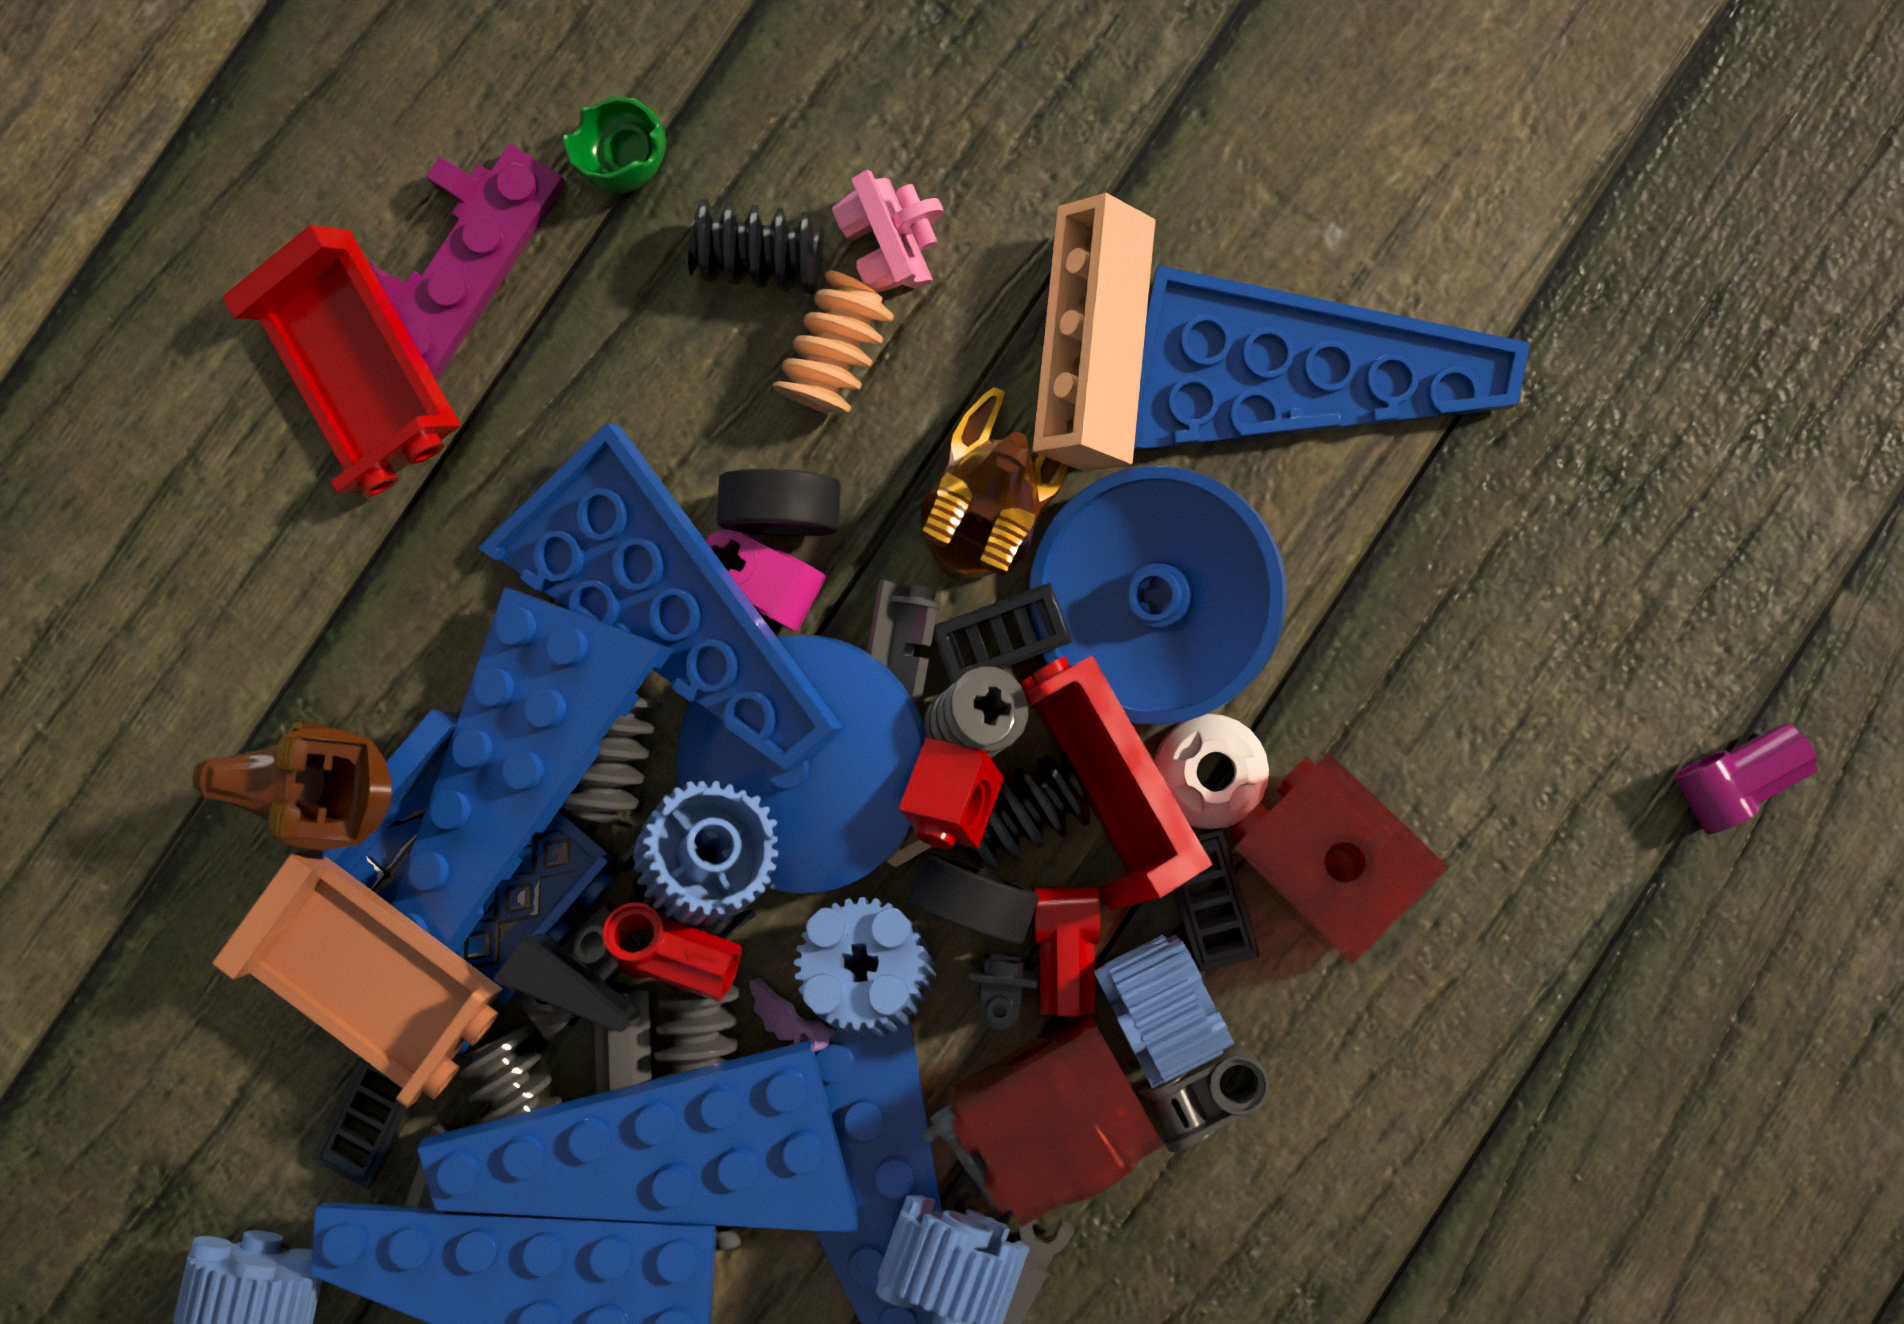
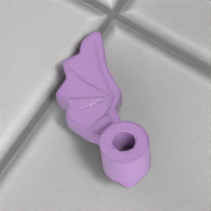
M760 977L749 982L751 994L755 999L754 1012L763 1019L766 1031L775 1032L778 1040L793 1039L794 1044L811 1040L814 1052L828 1046L830 1038L835 1035V1030L831 1025L825 1026L820 1021H809L798 1016L794 1005L778 996Z

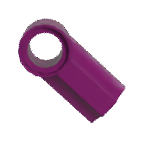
M1783 723L1730 752H1718L1686 766L1677 772L1674 778L1706 834H1714L1748 820L1759 812V803L1818 772L1816 766V758L1818 756L1806 736L1797 731L1792 723Z

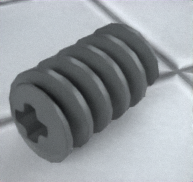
M981 666L966 672L926 708L922 722L927 738L984 750L992 758L1006 747L1012 745L1023 733L1028 720V700L1022 686L1011 674L997 667Z
M639 698L626 717L618 716L599 743L600 754L577 784L575 793L569 795L562 808L570 812L571 815L615 826L633 827L630 822L617 815V811L631 810L638 807L639 800L623 790V786L641 784L644 781L645 776L630 766L629 761L647 759L650 756L651 751L634 739L637 735L655 732L656 725L640 714L642 710L660 708L661 702Z
M732 984L721 1003L675 987L676 994L657 1000L656 1007L674 1013L675 1019L674 1021L656 1026L655 1033L674 1041L673 1047L654 1053L655 1060L672 1066V1073L654 1078L653 1080L727 1061L720 1057L736 1051L738 1040L720 1031L737 1025L739 1014L734 1010L721 1006V1004L738 999L740 988Z
M529 1026L516 1029L464 1054L469 1055L471 1060L456 1074L458 1079H480L481 1084L468 1096L469 1104L490 1102L492 1106L477 1122L478 1124L562 1103L558 1096L542 1098L538 1096L552 1081L549 1073H528V1070L541 1058L540 1051L537 1049L518 1051L517 1047L531 1033Z

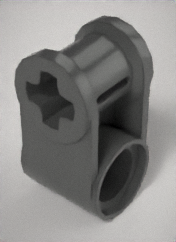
M1232 1045L1222 1050V1055L1166 1083L1152 1088L1148 1082L1139 1090L1138 1094L1142 1101L1151 1103L1167 1134L1163 1143L1169 1152H1177L1193 1146L1209 1137L1217 1129L1249 1113H1253L1263 1105L1268 1096L1269 1081L1264 1068L1251 1051L1242 1046ZM1243 1065L1252 1069V1082L1245 1091L1238 1094H1230L1221 1090L1219 1086L1220 1078L1229 1067ZM1173 1098L1178 1100L1186 1116L1185 1119L1179 1116L1172 1102Z

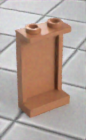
M318 850L304 851L289 856L212 963L233 980L247 974H252L403 1088L396 1100L406 1108L425 1095L435 1099L445 1089L459 1069V1066L451 1060L465 1041L473 1046L492 1025L498 1013L491 1008V1005L503 990V988Z

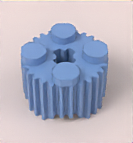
M690 781L686 783L682 790L677 787L669 797H664L643 825V831L637 837L633 855L636 864L634 870L642 872V876L638 879V884L647 886L648 889L644 895L646 898L654 897L656 899L653 905L656 909L664 906L666 908L665 916L668 918L671 916L675 922L684 925L697 926L704 920L707 925H712L718 919L723 922L732 915H737L766 890L764 887L771 881L768 876L776 869V865L772 861L778 856V851L772 849V846L778 839L777 836L772 835V828L777 822L775 819L768 820L766 815L770 812L768 806L760 808L758 804L761 798L758 795L750 798L746 796L747 792L744 790L736 794L733 792V785L728 784L725 789H721L718 781H714L709 788H707L704 781L698 782L696 786ZM694 841L701 849L707 848L710 845L716 849L718 856L711 862L713 865L703 862L697 856L695 850L698 847L694 844Z
M860 897L857 904L849 898L845 899L844 907L834 903L832 908H822L808 920L806 932H803L801 935L806 942L804 945H797L796 948L802 955L801 958L794 960V965L801 969L800 972L795 974V979L803 984L798 990L803 995V1000L818 1017L839 1031H846L855 1038H859L862 1035L868 1040H873L874 1034L883 1039L887 1038L888 1030L894 1033L897 1032L898 1023L900 1022L907 1026L910 1023L908 1016L911 1013L919 1015L920 1011L917 1005L919 1003L926 1004L928 1001L925 997L926 993L934 992V987L929 980L936 978V973L931 968L935 964V959L927 951L930 947L923 939L922 933L901 910L895 909L889 903L884 906L879 899L875 898L871 904L865 897ZM870 956L878 963L877 971H867V981L861 982L860 978L854 974L855 969L861 963V960Z
M1176 934L1167 939L1161 935L1094 970L1152 1088L1222 1055V1050L1234 1045L1220 1012L1216 1013V1008L1201 980L1202 977L1196 964L1192 960L1183 941H1180Z
M914 1194L908 1195L878 1272L879 1282L875 1290L876 1294L884 1301L899 1307L912 1308L914 1304L922 1306L927 1311H934L932 1324H1003L1030 1247L1025 1245L1023 1241L1018 1240L1016 1243L1006 1241L1010 1230L1007 1225L995 1221L996 1219L984 1216L981 1212L969 1209L966 1210L965 1214L945 1210L943 1213L938 1211L932 1212L935 1199L919 1194L918 1196Z
M259 1230L244 1232L242 1242H237V1244L212 1236L194 1237L191 1250L187 1256L173 1323L313 1324L322 1280L311 1276L312 1249L297 1248L289 1251L285 1250L282 1247L283 1236L274 1232Z

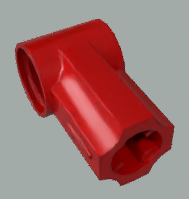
M1098 886L1034 887L1033 892L1039 895V901L1033 914L1034 945H1039L1040 1014L1054 1016L1095 1014V944L1100 942V898Z
M633 902L621 905L612 911L605 921L603 938L607 949L621 971L630 977L640 979L650 977L721 1003L726 993L729 992L738 971V964L742 953L740 944L661 917L653 908L646 904ZM642 929L654 932L652 942L644 950L635 953L623 950L625 940L633 932Z

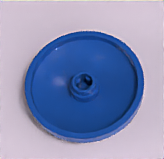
M1153 465L1121 470L1097 480L1077 493L1064 505L1045 531L1038 546L1030 576L1029 590L1051 583L1073 641L1072 644L1043 654L1047 663L1050 664L1065 656L1072 667L1093 655L1130 722L1138 724L1158 725L1188 721L1207 715L1234 700L1254 682L1269 662L1279 641L1286 614L1287 586L1284 565L1276 541L1262 517L1250 503L1225 484L1209 476L1172 466ZM1037 603L1030 605V616L1037 641L1048 638L1049 635Z
M805 634L777 637L841 723L843 729L797 769L785 771L724 727V721L698 702L691 701L682 722L677 746L678 782L681 790L690 781L695 786L698 782L704 781L707 788L714 781H718L721 789H725L728 784L733 785V792L736 794L744 790L747 792L746 796L750 798L758 795L761 798L758 804L760 808L768 806L770 812L766 815L768 820L775 819L777 822L772 828V835L777 836L778 839L772 846V849L778 851V856L772 861L776 865V869L768 876L771 881L765 887L790 893H819L847 886L867 876L887 862L906 842L914 827L899 811V806L927 736L913 699L898 678L875 657L852 644L830 637ZM712 845L708 846L713 854L718 856L716 849Z

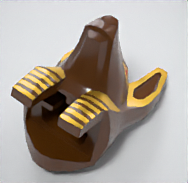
M996 387L986 392L961 418L949 440L944 471L921 504V526L923 530L920 536L926 539L928 547L940 569L949 576L960 580L988 576L994 573L1004 576L1008 568L1027 555L1038 516L1058 494L1068 470V465L1040 454L1035 459L1030 457L1027 437L1020 432H1014L1000 440L991 439V433L1005 397V392Z
M296 722L289 729L288 733L283 734L280 743L240 755L207 759L195 765L192 776L193 787L203 797L227 802L269 821L270 836L297 848L320 851L360 845L379 827L389 810L392 794V781L386 761L372 740L337 728H329L326 724L317 722Z

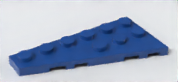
M1157 265L1146 315L1134 451L1512 409L1519 402L1530 343Z
M606 423L478 547V549L492 559L503 561L521 574L520 579L536 591L546 592L570 611L674 649L661 668L654 667L652 670L672 683L673 690L688 701H696L724 721V727L785 771L797 769L843 729L841 723L620 425Z
M505 587L392 906L454 953H457L484 915L483 904L501 880L510 879L522 862L518 855L535 832L543 833L600 754V741L618 716L626 717L640 698L636 694L638 688L654 667L661 668L674 649L523 592Z
M910 1015L908 1016L910 1023L907 1026L902 1022L898 1023V1031L894 1033L888 1030L887 1038L883 1039L877 1034H874L873 1040H868L862 1035L859 1038H855L846 1031L841 1032L833 1027L835 1035L830 1038L828 1046L815 1051L859 1218L860 1233L814 1231L861 1324H932L931 1321L934 1315V1311H927L920 1305L913 1304L912 1308L893 1305L881 1299L875 1292L879 1282L878 1272L906 1197L908 1195L911 1196V1194L916 1196L919 1194L935 1199L932 1212L938 1211L942 1213Z
M811 1040L422 1138L417 1148L435 1210L860 1233L859 1218Z
M324 1202L315 1207L311 1276L430 1324H712L717 1225L437 1211L433 1207Z

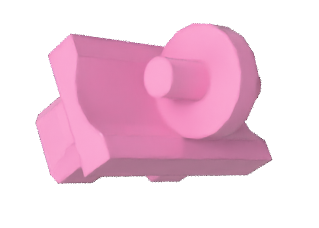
M869 170L851 178L856 190L832 207V212L840 230L848 239L856 240L871 231L875 233L881 248L856 260V267L863 283L877 293L900 285L919 289L932 282L933 279L920 249L926 250L938 243L931 225L943 217L945 213L939 199L931 198L920 201L913 184L901 187L895 194L889 179H874L872 172Z

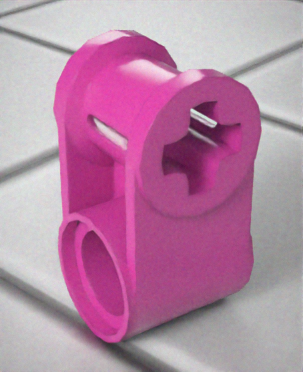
M730 529L720 530L708 536L705 541L717 557L721 552L732 554L737 547H740L738 555L746 562L741 572L730 569L728 572L758 613L790 630L798 632L827 576L797 558L780 550L774 551L740 532Z

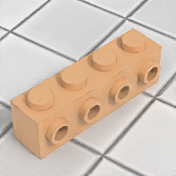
M1108 193L1060 205L1057 209L1033 452L1081 471L1132 465L1155 219Z

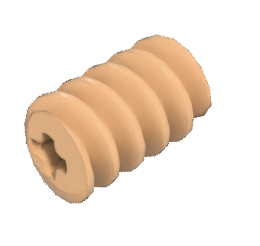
M830 270L825 273V280L832 289H821L814 296L815 304L823 313L810 312L806 314L803 320L804 326L813 336L799 335L793 341V348L803 359L788 358L782 364L783 372L794 383L778 381L773 383V388L786 398L814 411L829 414L830 411L850 413L852 407L838 393L841 388L861 389L862 383L849 370L852 365L871 368L873 361L860 349L861 344L881 345L884 340L883 337L870 325L873 320L892 322L894 315L881 303L882 297L868 285L841 272Z

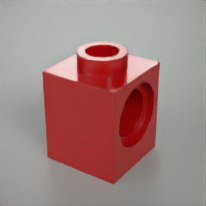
M926 738L899 806V811L916 830L915 836L930 846L951 850L956 843L978 849L1004 777L986 751Z

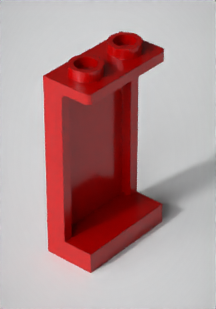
M309 225L222 296L234 319L259 320L344 469L341 474L330 481L336 494L362 492L364 497H372L387 491L399 481L396 473L409 464L421 463L438 454L444 448L442 440L461 426L350 230Z
M1093 655L1072 667L1066 657L1063 656L1019 683L1028 700V708L1033 707L1036 709L1059 751L1061 749L1084 795L1127 868L1126 872L1098 888L1110 911L1161 898L1213 865Z

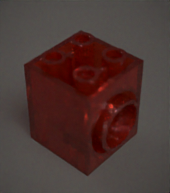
M1328 752L1317 764L1306 756L1279 783L1280 785L1276 791L1283 798L1270 811L1260 802L1233 829L1231 836L1238 844L1233 848L1230 855L1341 965L1353 964L1440 877L1448 866ZM1328 850L1343 851L1351 858L1354 865V873L1348 883L1336 881L1327 873L1324 860Z
M1090 1014L1071 1018L955 1085V1105L950 1108L954 1117L950 1119L951 1125L967 1154L970 1156L979 1150L986 1163L982 1164L986 1177L983 1178V1181L1000 1213L1003 1215L1013 1210L1022 1227L1062 1204L1077 1203L1100 1193L1126 1176L1138 1164L1140 1159L1164 1146Z

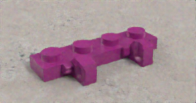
M510 143L491 171L478 164L472 174L469 175L461 168L439 156L427 174L426 178L435 188L446 190L458 201L452 214L459 220L422 276L413 270L404 283L394 275H389L381 270L373 262H369L436 382L567 184L561 175Z

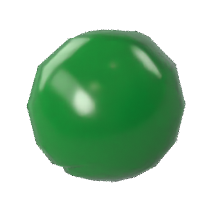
M610 97L594 105L593 108H582L580 111V122L572 135L564 134L563 146L569 165L597 189L619 194L640 189L651 180L664 158L667 144L665 130L656 113L635 98Z

